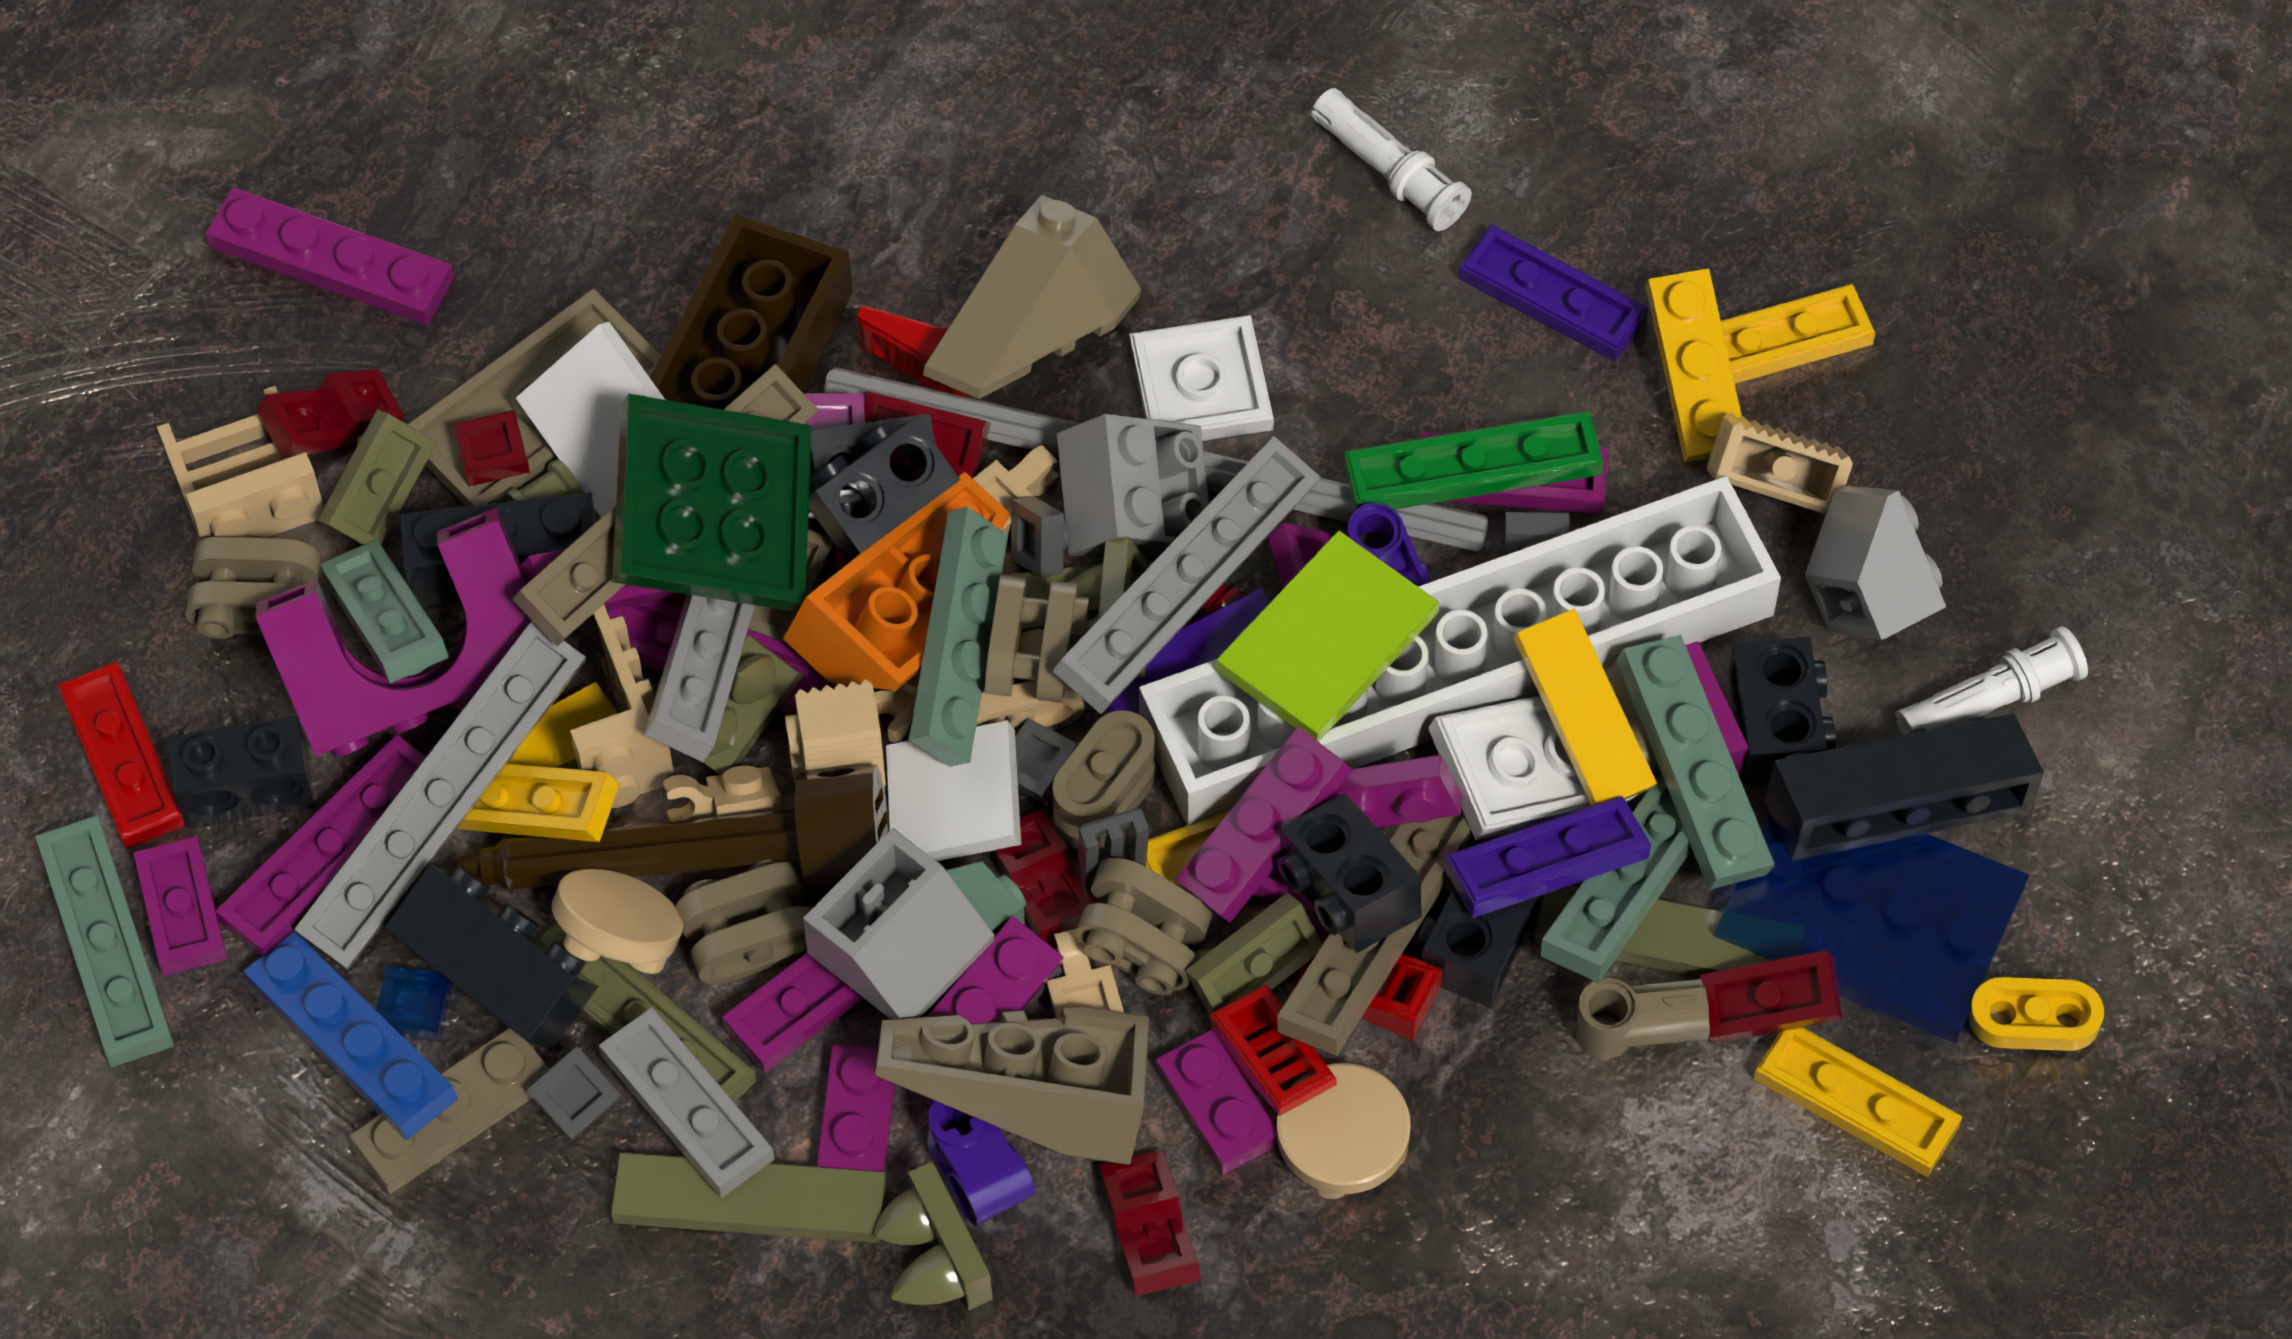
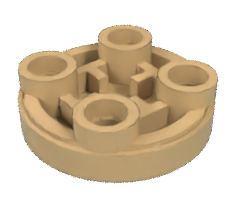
M589 868L568 873L560 881L552 901L553 915L567 934L563 945L570 954L586 961H595L604 956L629 963L633 968L649 974L659 973L663 969L667 958L675 951L684 927L683 921L675 908L676 906L664 894L639 879L611 870Z
M1351 1063L1327 1065L1336 1077L1337 1085L1287 1113L1277 1116V1142L1285 1163L1298 1178L1312 1186L1319 1196L1326 1199L1341 1198L1345 1194L1367 1191L1380 1185L1397 1171L1399 1166L1404 1163L1408 1153L1411 1122L1409 1110L1402 1094L1389 1079L1379 1072ZM1308 1073L1304 1074L1291 1087L1311 1076Z

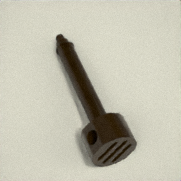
M877 764L799 772L795 780V809L604 829L600 842L537 836L509 839L508 836H505L494 847L481 848L479 858L465 859L464 856L458 857L455 861L454 871L458 866H462L476 876L482 877V880L489 886L499 885L513 893L514 889L559 885L565 875L580 869H605L631 877L747 866L767 859L775 863L800 860L805 886L809 895L827 894L890 831L885 789Z

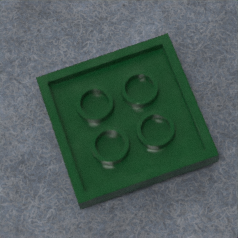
M628 394L621 402L612 582L797 612L806 598L812 425Z

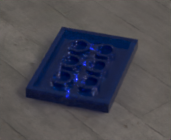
M1770 814L1762 834L1775 865L1765 876L1737 883L1717 925L1714 937L1772 961L1827 950L1834 956L1839 996L1957 1044L1971 1010L1973 995L1985 981L2026 888L2029 874L1927 833L1792 861Z

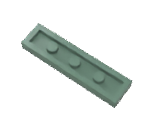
M969 507L948 512L909 736L910 741L949 767L970 763L998 586L1008 539L1006 533Z
M1678 635L1623 648L1616 661L1708 889L1767 875L1775 865L1682 636Z
M1662 772L1656 779L1657 784L1648 790L1633 811V815L1651 843L1649 858L1584 880L1543 937L1541 957L1599 983L1692 851L1691 844Z
M98 815L36 835L37 844L110 1067L112 1068L174 1047Z

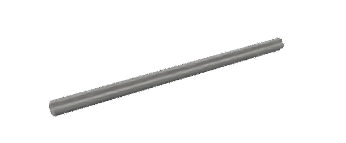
M837 367L829 370L823 388L824 393H864V404L867 392L870 391L988 421L991 425L987 440L1031 450L1043 445L1051 454L1059 456L1057 433L1081 424ZM1204 451L1207 490L1220 493L1249 461ZM1320 478L1312 490L1293 510L1349 522L1350 517L1355 512L1349 484ZM1433 503L1395 509L1402 518L1405 529L1410 537L1471 551L1481 550L1485 543L1488 531V518L1485 515Z

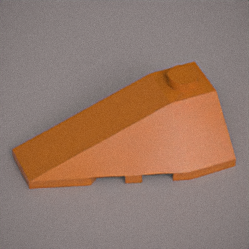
M966 472L958 476L961 479L870 546L806 596L783 640L828 682L849 685L853 681L860 685L866 679L873 683V688L896 691L921 671L948 512L969 507L1001 531L1010 515L1000 503Z

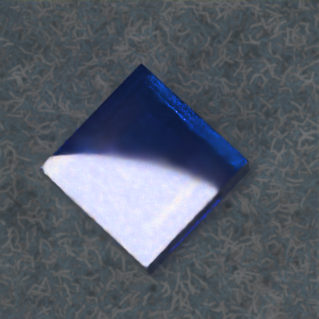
M386 966L376 1011L404 1038L441 1042L453 982L441 972Z

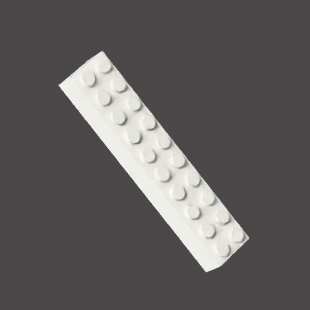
M1725 476L1419 586L1420 589L1439 601L1438 614L1326 733L1319 743L1338 756L1349 767L1355 769L1433 740L1428 727L1435 717L1540 696L1513 637L1517 632L1575 608L1601 665L1604 666L1615 659L1623 648L1678 635L1682 636L1685 645L1697 641L1700 643L1773 616L1781 577L1728 477ZM1216 660L1139 687V715L1150 723L1154 731L1155 759L1186 826L1231 810L1295 731L1293 726L1217 672Z

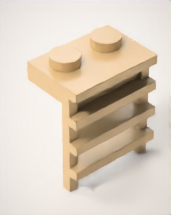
M276 386L264 389L265 395L278 393ZM258 414L176 442L169 423L157 427L200 541L209 537L267 538L318 520L324 509L315 473L307 453L282 459L274 442L207 466L187 471L185 464L269 436Z
M603 605L593 614L600 632L604 658L600 659L620 713L572 729L570 733L578 770L608 772L620 783L612 808H618L630 804L640 794L663 787V781L674 776L670 747L644 735L654 704V696L649 680L643 681L637 650L630 647L625 620L623 616L610 620L605 605Z

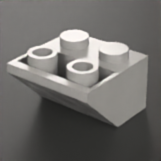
M1104 414L1057 433L1065 521L1069 535V555L1104 559L1106 540L1109 541L1128 536L1144 557L1161 555L1209 505L1200 425Z
M1844 485L1834 490L1805 573L1828 632L1884 640L1946 607L1939 590L1943 584L1939 568L1934 560L1924 553L1915 531L1919 527L1916 512L1911 503L1904 496L1900 495L1899 490Z
M894 828L803 918L807 953L891 1020L920 1018L995 941L993 932L944 867Z

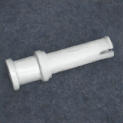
M1336 88L1327 90L1313 106L1316 110L1311 112L1312 119L1326 130H1329L1362 160L1381 173L1388 180L1391 194L1396 199L1410 201L1427 215L1426 220L1431 228L1438 232L1445 230L1460 218L1470 202L1471 188L1462 182L1454 183L1435 168V160L1432 156L1424 151L1420 152L1417 150L1412 152L1369 115L1355 106L1352 101Z
M2060 626L2052 630L2049 639L2026 650L2020 651L2017 648H2012L2006 651L2003 657L2000 658L1999 665L1990 668V670L1951 686L1919 703L1896 711L1897 726L1901 735H1905L1919 728L1931 730L1961 724L1969 719L1989 714L1991 711L2014 701L2022 704H2031L2039 700L2040 692L2069 678L2074 682L2085 679L2088 675L2086 658L2072 632L2066 627Z

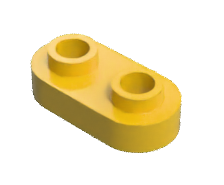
M1998 977L1984 982L1975 991L1969 1008L1968 1019L1973 1033L1982 1042L1996 1048L2074 1051L2087 1047L2096 1039L2104 1019V1005L2098 993L2089 985L2080 981ZM1995 1012H2003L2011 1018L2012 1022L2006 1025L1998 1024L1990 1015ZM2070 1015L2076 1019L2078 1025L2075 1027L2063 1026L2057 1020V1016Z

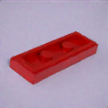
M118 661L57 684L125 850L186 826L180 807Z

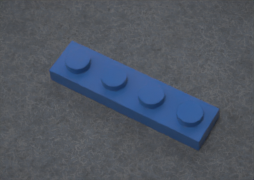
M295 931L243 971L249 985L406 1141L458 1100L453 1085Z

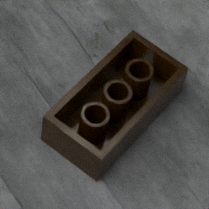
M736 213L650 376V379L665 400L724 410L775 364L802 392L853 293L849 251Z

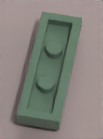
M377 539L320 564L327 586L390 684L404 677L416 675L427 667L449 658L442 637Z

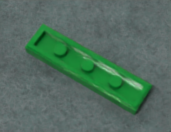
M1590 411L1344 452V466L1355 510L1370 503L1385 504L1395 510L1599 476L1603 474L1604 466Z

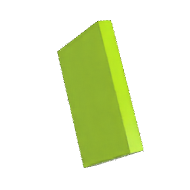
M1338 531L1216 660V671L1295 729L1299 726L1319 742L1438 614L1439 601L1341 531Z

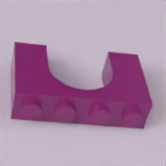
M497 508L437 531V545L463 604L466 621L462 636L455 649L448 656L449 658L427 671L404 677L390 684L382 672L376 671L358 660L342 639L317 579L257 602L255 617L315 756L328 751L332 752L333 757L350 754L368 744L367 736L391 727L393 733H401L413 729L429 719L427 712L451 703L453 709L465 708L532 620L512 600L526 584L519 568L521 564Z

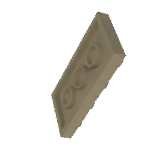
M594 288L408 424L437 442L425 466L465 506L505 502L504 494L512 488L520 490L548 472L547 465L550 462L559 459L518 403L516 397L597 325L610 322L650 378L661 354ZM515 410L530 473L469 487L453 424Z

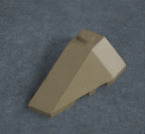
M1041 195L1011 230L925 364L923 376L980 399L1030 373L1032 363L1052 352L1061 357L1074 350L1077 339L1091 332L1100 337L1113 330L1139 300L1141 288L1098 219L1075 209L1067 202L1053 200Z
M1089 1007L1062 1008L1060 1018L1028 1020L1024 1011L1003 1012L1001 1022L970 1024L968 1020L960 1015L882 1020L875 1075L1061 1154L1130 1165L1144 1109L1149 1017Z

